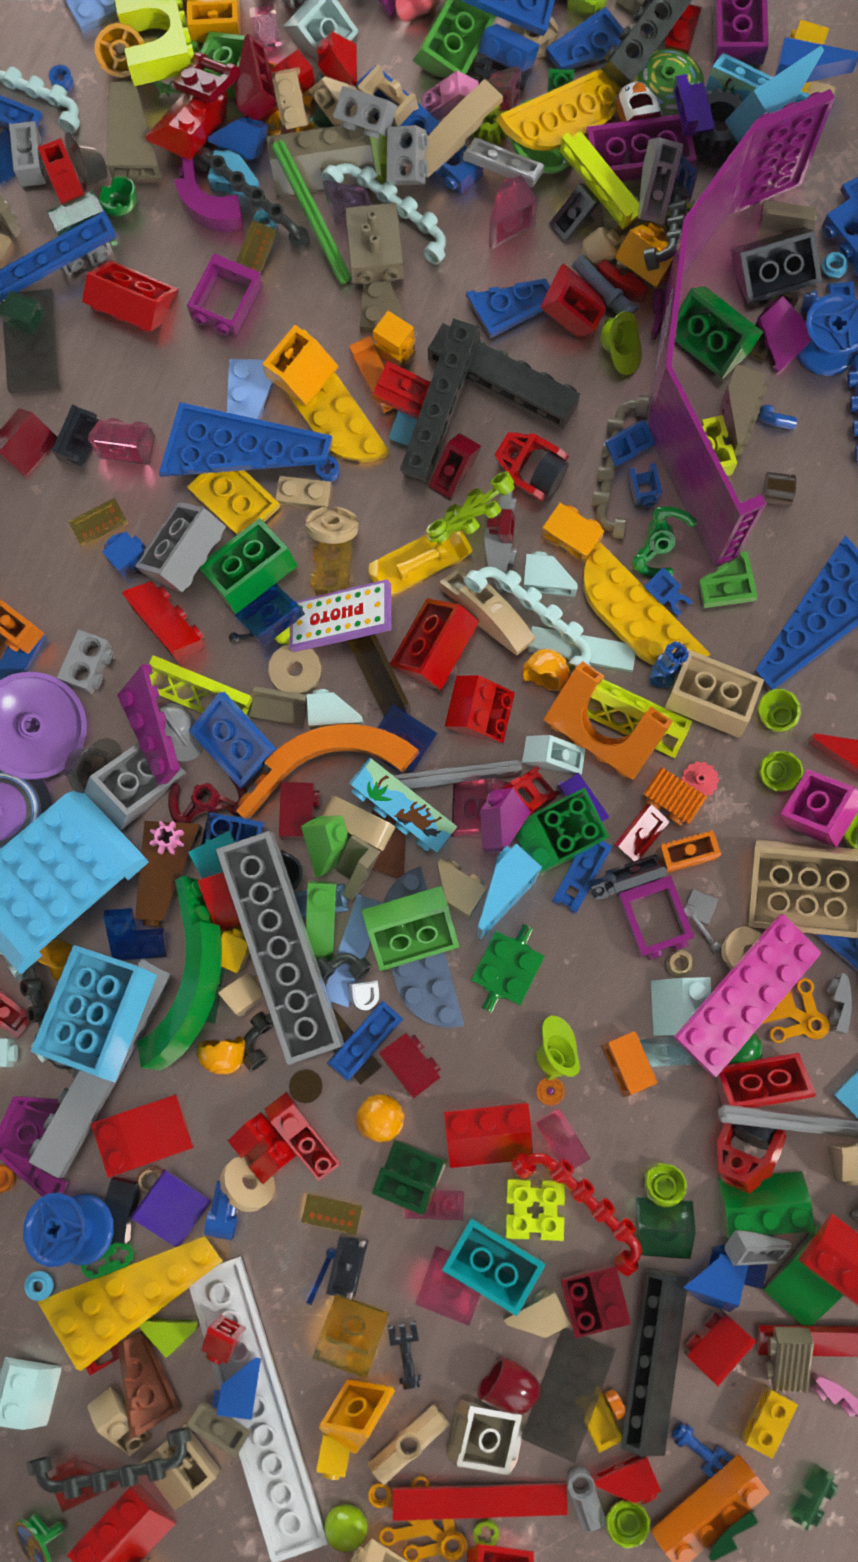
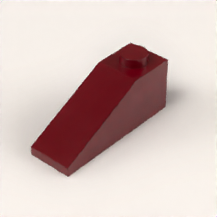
M248 33L244 37L239 62L240 75L236 80L234 90L238 110L243 115L247 114L256 121L277 105V99L265 46Z

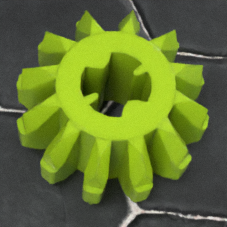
M499 104L484 117V124L470 135L471 140L478 138L488 143H494L499 147L501 140H506L508 135L505 134L496 119L500 114L507 112V110L501 111Z

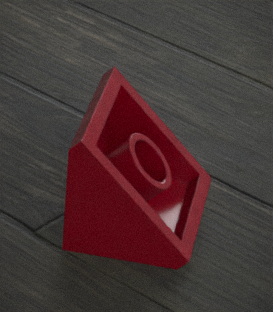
M18 408L0 430V459L27 478L54 447L58 436L33 412Z

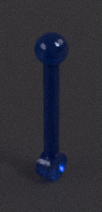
M334 1248L326 1250V1259L306 1302L309 1305H312L331 1259L335 1257L336 1250Z

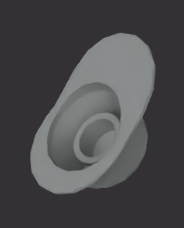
M167 703L160 706L159 712H164L167 721L165 723L166 736H171L177 760L179 762H189L197 758L202 753L204 747L189 732L196 720L182 705Z

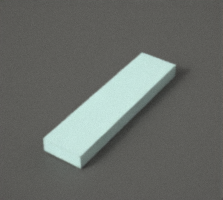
M532 626L531 632L535 637V641L528 646L527 654L533 655L536 651L545 648L559 652L566 661H571L574 656H581L580 649L574 644L566 642L557 630ZM580 635L591 648L590 665L632 673L636 653L626 643Z

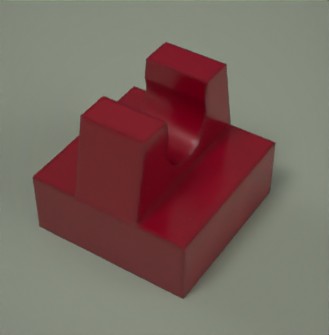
M501 509L500 516L487 517L486 527L489 529V534L499 535L502 543L513 544L516 518L512 509Z

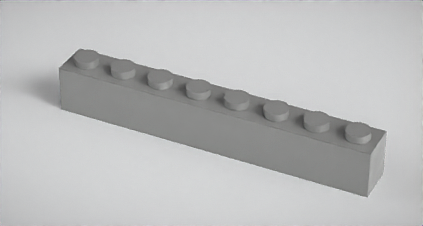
M142 959L139 964L134 963L133 965L156 974L157 977L117 1080L134 1051L137 1041L140 1040L174 978L171 974ZM75 1068L72 1074L74 1081L69 1089L65 1088L58 1099V1103L61 1105L56 1114L51 1113L43 1127L46 1129V1132L41 1140L37 1139L29 1151V1154L32 1155L29 1163L57 1178H64L91 1129V1123H94L116 1082Z

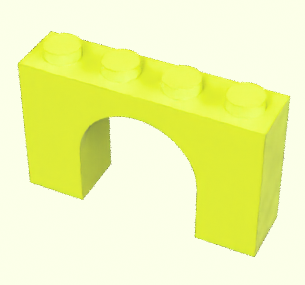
M115 0L120 23L128 24L138 32L153 28L167 30L166 34L156 41L125 48L127 64L134 86L176 77L191 64L194 52L182 0Z

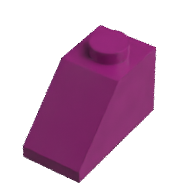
M513 788L492 791L487 796V801L480 810L483 851L485 853L501 852L506 846H509L530 814L529 809Z

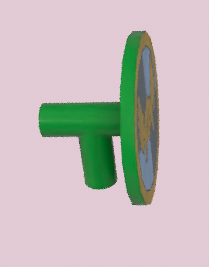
M34 1514L29 1518L28 1522L24 1519H19L14 1525L16 1539L29 1562H51L46 1544L65 1531L62 1522L58 1521L48 1528L38 1514Z

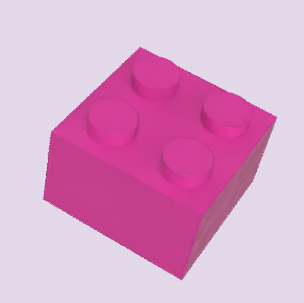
M807 769L781 812V816L789 829L837 848L858 812V791L856 787Z

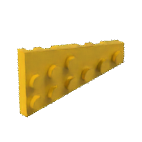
M204 1236L37 1302L75 1368L82 1371L219 1265L222 1259L210 1241Z

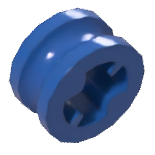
M56 65L51 68L48 76L52 87L56 84L63 87L66 91L71 89L74 81L68 67ZM63 75L65 80L59 82L58 77Z
M328 456L326 464H317L315 468L320 480L332 482L339 476L340 469L338 461L334 457ZM326 464H330L331 468L335 467V469L330 470V474H325L324 470H320L325 469Z

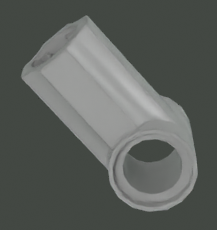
M583 1466L572 1467L567 1473L566 1482L583 1532H592L601 1529L602 1526L606 1525V1519L592 1475ZM578 1477H584L588 1480L587 1485L582 1489H577L572 1485L573 1481Z

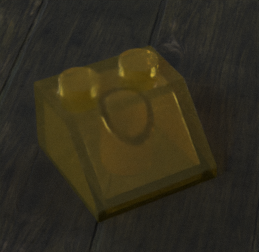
M335 1295L312 1359L366 1379L389 1313L353 1299H346L345 1296Z

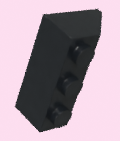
M801 227L731 249L735 276L747 304L756 303L822 282L814 230Z

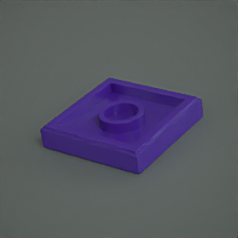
M164 1169L133 1212L131 1218L174 1247H178L209 1206L211 1200Z

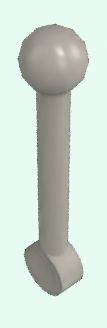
M690 904L684 906L686 916H690L710 943L711 951L718 953L721 950V945L713 940L695 915L694 906Z

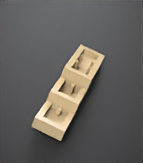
M486 79L474 88L429 134V143L425 155V160L428 164L427 178L465 146V139L484 124V117L502 103L503 96Z

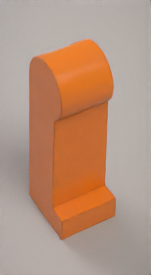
M368 336L349 345L350 356L372 395L384 365L375 349L371 336ZM374 399L383 414L394 409Z

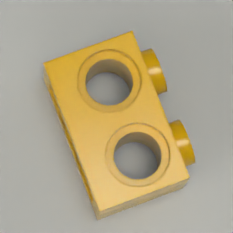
M765 1384L740 1438L747 1446L773 1459L798 1404L779 1391H774L773 1388Z

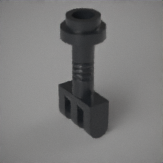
M481 56L475 57V62L484 64L483 68L473 66L472 72L481 74V79L471 76L479 84L484 79L487 81L491 79L513 85L514 92L524 91L528 77L523 75L524 72L519 73L518 71L517 75L501 72L491 68L492 59Z
M416 1320L410 1321L412 1333L409 1334L406 1333L405 1322L399 1323L400 1335L395 1336L394 1325H388L390 1346L399 1345L402 1354L404 1377L399 1378V1383L403 1384V1390L420 1387V1381H422V1375L415 1374L411 1342L419 1341Z

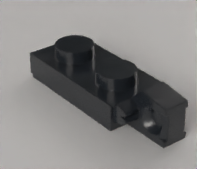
M654 854L605 871V876L588 883L594 900L608 898L611 894L627 891L635 886L656 881L661 877L667 876V871L660 858Z

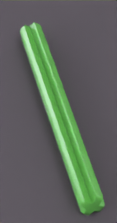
M279 140L273 143L272 149L341 285L348 283L352 280L351 274L285 142Z

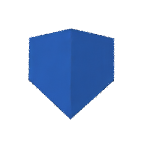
M720 1254L715 1262L683 1288L701 1303L731 1312L740 1305L748 1265H732L728 1256Z

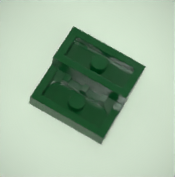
M394 1139L386 1164L381 1167L371 1194L423 1216L433 1198L448 1160L399 1139Z
M756 1511L738 1520L719 1538L708 1556L711 1562L741 1548L736 1535L761 1523Z

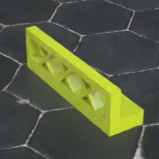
M581 131L573 137L568 132L563 135L559 151L624 230L638 219V201Z
M154 655L149 662L153 671L149 675L152 685L158 673L166 676L171 685L161 690L158 689L159 697L202 714L206 709L201 704V698L209 695L216 697L218 693L225 692L248 716L253 702L250 695ZM172 679L178 681L179 683L173 684ZM185 685L192 687L195 696L185 700L178 697L177 688ZM196 689L202 691L203 693L197 694ZM173 691L174 695H171L167 692ZM197 700L198 705H195V704H193V703H191V702H194V701Z
M604 679L591 697L601 702L603 710L596 712L588 708L589 718L624 735H629L650 706L673 721L665 735L669 734L678 738L674 748L663 744L662 740L655 748L673 758L676 757L692 724L691 720ZM621 711L625 713L628 721L619 723L614 720L612 713Z

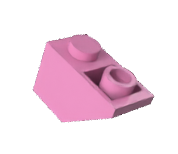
M456 71L422 94L423 108L434 118H444L479 83L477 80Z

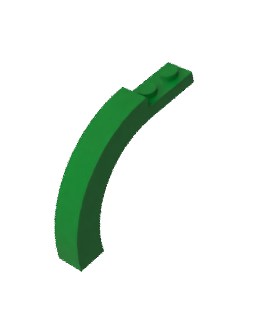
M181 876L175 880L186 940L185 966L177 996L168 1013L151 1033L137 1041L140 1065L144 1069L162 1071L183 1055L204 1026L216 996L222 962L220 925L210 923V915L198 883L199 879Z

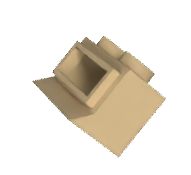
M379 64L358 85V91L373 95L379 89L399 106L396 109L392 122L396 127L400 126L413 111L419 109L416 95L413 92L409 96L405 95L401 84L394 79L392 82L387 80Z
M300 68L272 72V81L282 125L286 126V129L308 125L310 117L309 115L306 116L298 80Z

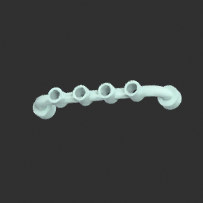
M9 67L7 72L0 70V81L9 89L18 88L25 91L32 98L41 97L55 107H60V105L66 107L68 111L62 112L57 121L58 125L64 131L71 134L77 131L80 125V120L77 118L79 114L78 106L72 99L66 97L67 92L63 87L55 84L49 90L44 88V82L37 76H31L29 81L21 79V72L14 67Z
M342 163L336 167L329 165L322 172L323 181L333 189H336L343 182V174H350L356 178L357 183L361 187L369 188L375 192L381 202L385 204L396 203L397 213L402 218H409L417 224L418 229L422 233H429L435 238L436 243L430 242L423 250V255L427 261L438 265L445 257L446 238L444 233L436 226L438 223L437 217L428 211L424 215L417 212L416 208L418 205L412 197L406 196L404 200L395 195L397 188L394 184L386 181L381 185L375 180L377 173L372 167L365 166L361 170L353 164Z
M488 566L478 571L471 570L464 578L465 585L476 593H480L485 588L487 577L497 580L504 591L512 593L520 599L522 606L528 610H533L540 616L545 625L554 627L561 633L562 638L566 642L574 644L580 649L581 656H574L568 664L571 673L582 661L591 666L589 664L591 648L587 641L580 636L583 633V628L574 621H571L569 625L560 619L563 612L556 605L551 604L546 608L539 601L542 595L537 589L530 587L526 591L518 585L521 582V577L515 571L509 570L505 574L496 567Z

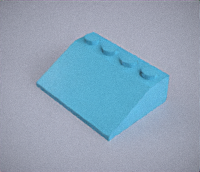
M822 46L753 90L725 120L738 144L755 120L762 114L774 113L781 110L788 103L795 102L824 51Z
M515 844L512 849L506 846L496 857L495 872L478 925L477 937L480 940L536 882L542 868L518 844Z
M73 945L30 1052L94 1076L116 1082L157 975L139 966Z

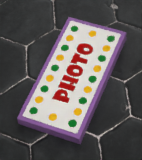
M388 579L291 602L289 648L293 652L391 630V583Z

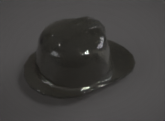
M67 132L65 134L67 153L79 177L81 187L86 192L87 185L107 178L106 163L97 149L79 146L74 136Z
M104 738L96 741L88 748L74 749L68 755L65 768L62 770L64 775L69 778L71 788L76 792L85 793L89 777L121 755L120 744L114 739Z

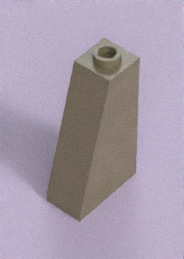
M126 80L110 82L106 166L111 179L115 176L127 177L129 179L161 178V170L153 143L145 140L149 128L137 87L134 86L133 82Z

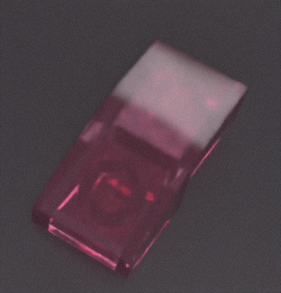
M436 1190L423 1216L404 1208V1218L463 1220L464 1191Z

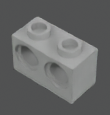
M342 86L333 118L342 121L341 127L355 131L356 127L364 129L363 134L378 139L379 134L387 136V127H391L398 105L388 100ZM356 104V112L353 116H350L351 107ZM379 112V120L373 124V116Z
M35 121L9 124L13 167L20 186L46 184L44 162L38 150V146L42 145V141Z
M417 125L387 127V182L395 185L425 184V177L428 174V164L425 160V155L429 143L425 129ZM412 136V143L406 148V141ZM411 163V172L408 175H406V167L408 164Z
M78 629L57 678L69 687L92 695L94 690L98 689L102 683L103 674L101 673L105 664L108 665L112 660V645L106 639ZM93 646L99 647L98 652L94 656H87L89 648ZM82 670H87V677L81 681L77 680L78 673Z

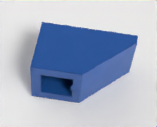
M246 115L208 136V142L216 144L215 147L219 150H232L239 153L243 159L253 160L263 154L269 124L260 120L254 121Z

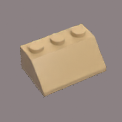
M688 649L689 657L681 665L664 708L740 738L750 721L764 679Z

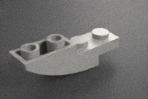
M512 490L509 494L500 496L499 506L501 509H512L514 513L517 498L512 497ZM486 516L484 531L486 567H496L506 574L509 564L514 565L517 549L512 548L513 544L502 543L499 535L489 534V529L486 527ZM489 577L492 587L502 596L503 589L500 587L499 582Z

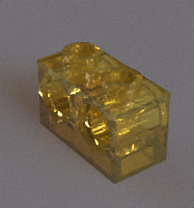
M351 540L336 544L319 542V547L314 546L313 562H317L316 572H311L310 587L314 588L316 596L349 588L353 550ZM332 551L339 554L334 560L325 558ZM327 577L337 579L333 585L327 586L323 584L324 579Z

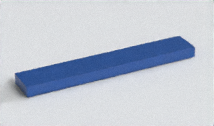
M104 211L1 268L0 302L116 238L117 234L107 214Z

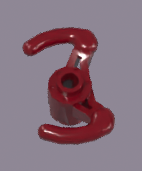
M229 776L238 792V801L235 802L220 795L218 790L210 783L197 784L191 795V803L181 813L178 807V796L181 788L179 784L174 783L171 785L168 795V808L171 818L177 823H192L199 815L222 810L231 813L233 816H241L236 810L240 807L238 802L247 793V788H239ZM211 796V799L208 798V802H203L205 797Z

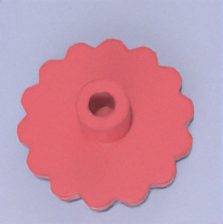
M696 761L694 764H689L687 769L683 771L684 776L681 780L706 796H711L713 791L718 788V772L714 770L712 765H708L707 762L700 763Z

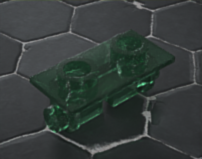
M819 1465L816 1470H812L804 1486L806 1490L813 1494L812 1498L810 1499L801 1493L791 1511L793 1513L791 1517L793 1521L800 1525L804 1521L807 1523L806 1531L812 1530L813 1527L819 1528L826 1514L822 1509L827 1499L832 1502L839 1489V1485L836 1484L839 1477L832 1475L829 1479L827 1477L829 1471Z

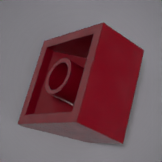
M405 1033L380 1051L379 1055L414 1099L441 1078L438 1072L442 1069L432 1056L429 1059L425 1058L421 1052L424 1046L415 1034L409 1037Z

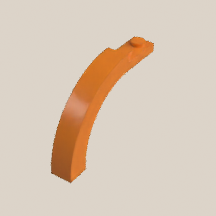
M337 724L313 729L286 742L270 755L264 763L272 770L269 773L264 772L255 783L257 787L251 794L247 792L239 800L238 805L240 807L236 811L245 819H250L295 768L319 755L338 751L361 752L380 758L403 773L418 756L419 750L395 734L366 725Z

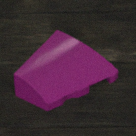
M783 296L771 301L757 318L760 330L763 331L765 336L764 343L766 349H771L776 364L772 366L773 370L778 373L811 341L806 328V322Z

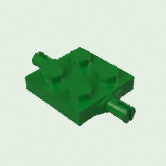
M523 924L517 938L507 937L498 931L494 932L471 978V981L482 986L489 993L481 1008L487 1009L488 1012L492 1013L498 998L507 999L517 1005H521L545 957L526 944L533 928Z

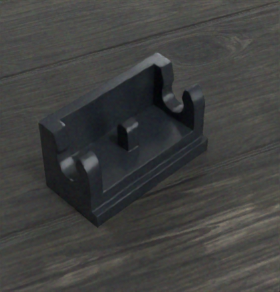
M72 404L52 449L56 458L59 461L85 469L104 425L103 421L97 419V414Z
M341 1233L326 1294L332 1296L341 1295L345 1296L346 1299L356 1297L369 1240Z

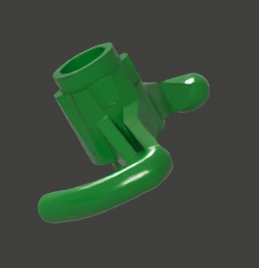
M672 506L657 507L652 513V521L646 530L647 537L644 546L632 558V568L642 575L653 578L662 568H652L647 566L646 563L657 553L665 554L675 546L676 539L672 525L668 524L666 518L670 516L675 517L689 527H695L697 520L690 513ZM671 567L664 568L671 576L674 574V570Z

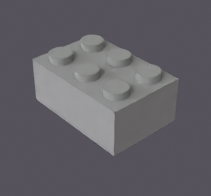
M178 502L135 567L156 584L183 592L192 583L193 576L198 568L206 562L207 555L212 547L220 541L226 526L205 508Z

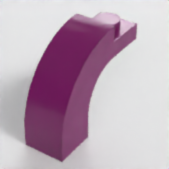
M182 157L183 165L178 166L180 179H174L181 204L190 218L202 227L217 232L244 231L238 195L216 197L203 192L197 184L196 167L193 158L189 160Z

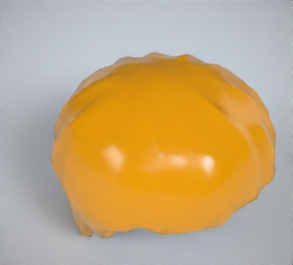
M543 648L536 651L527 660L522 669V676L525 681H533L537 686H542L551 691H561L571 676L566 659L559 652L552 649Z
M238 1036L234 1040L201 1041L197 1044L196 1058L208 1072H212L215 1075L233 1074L240 1068L243 1062L245 1040Z
M384 1093L369 1096L355 1113V1126L363 1138L379 1143L389 1142L400 1134L403 1128L404 1112L395 1098Z

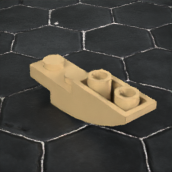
M459 568L440 581V590L477 617L479 621L478 626L515 655L520 654L535 641L534 635L518 613L488 583L480 593L473 592L464 583V578L467 574Z

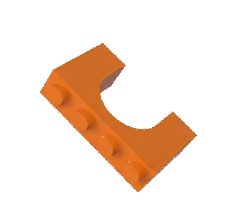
M582 661L569 677L543 720L554 731L562 732L570 737L576 746L584 747L592 752L597 760L604 763L607 762L613 766L621 776L634 780L673 721L650 706L631 734L622 738H609L600 734L589 720L588 704L605 676Z

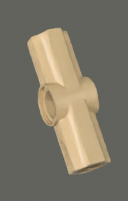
M435 1404L430 1406L410 1426L401 1430L398 1436L368 1463L374 1476L385 1485L406 1464L416 1459L421 1451L450 1425V1422ZM410 1437L416 1441L417 1446L415 1449L408 1451L402 1447L401 1441Z

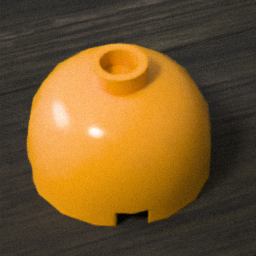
M119 22L109 24L100 31L95 40L94 51L101 68L111 76L120 78L130 76L125 48L142 45L144 41L138 31L128 24Z

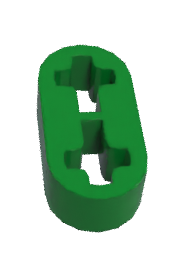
M119 1242L111 1244L101 1257V1259L105 1258L106 1264L98 1267L99 1273H96L95 1269L90 1270L88 1265H81V1271L87 1278L95 1279L122 1269L134 1260L135 1248L129 1242L125 1244ZM119 1246L122 1250L127 1249L129 1255L125 1256V1262L121 1258L114 1261L111 1260L110 1256L118 1252Z

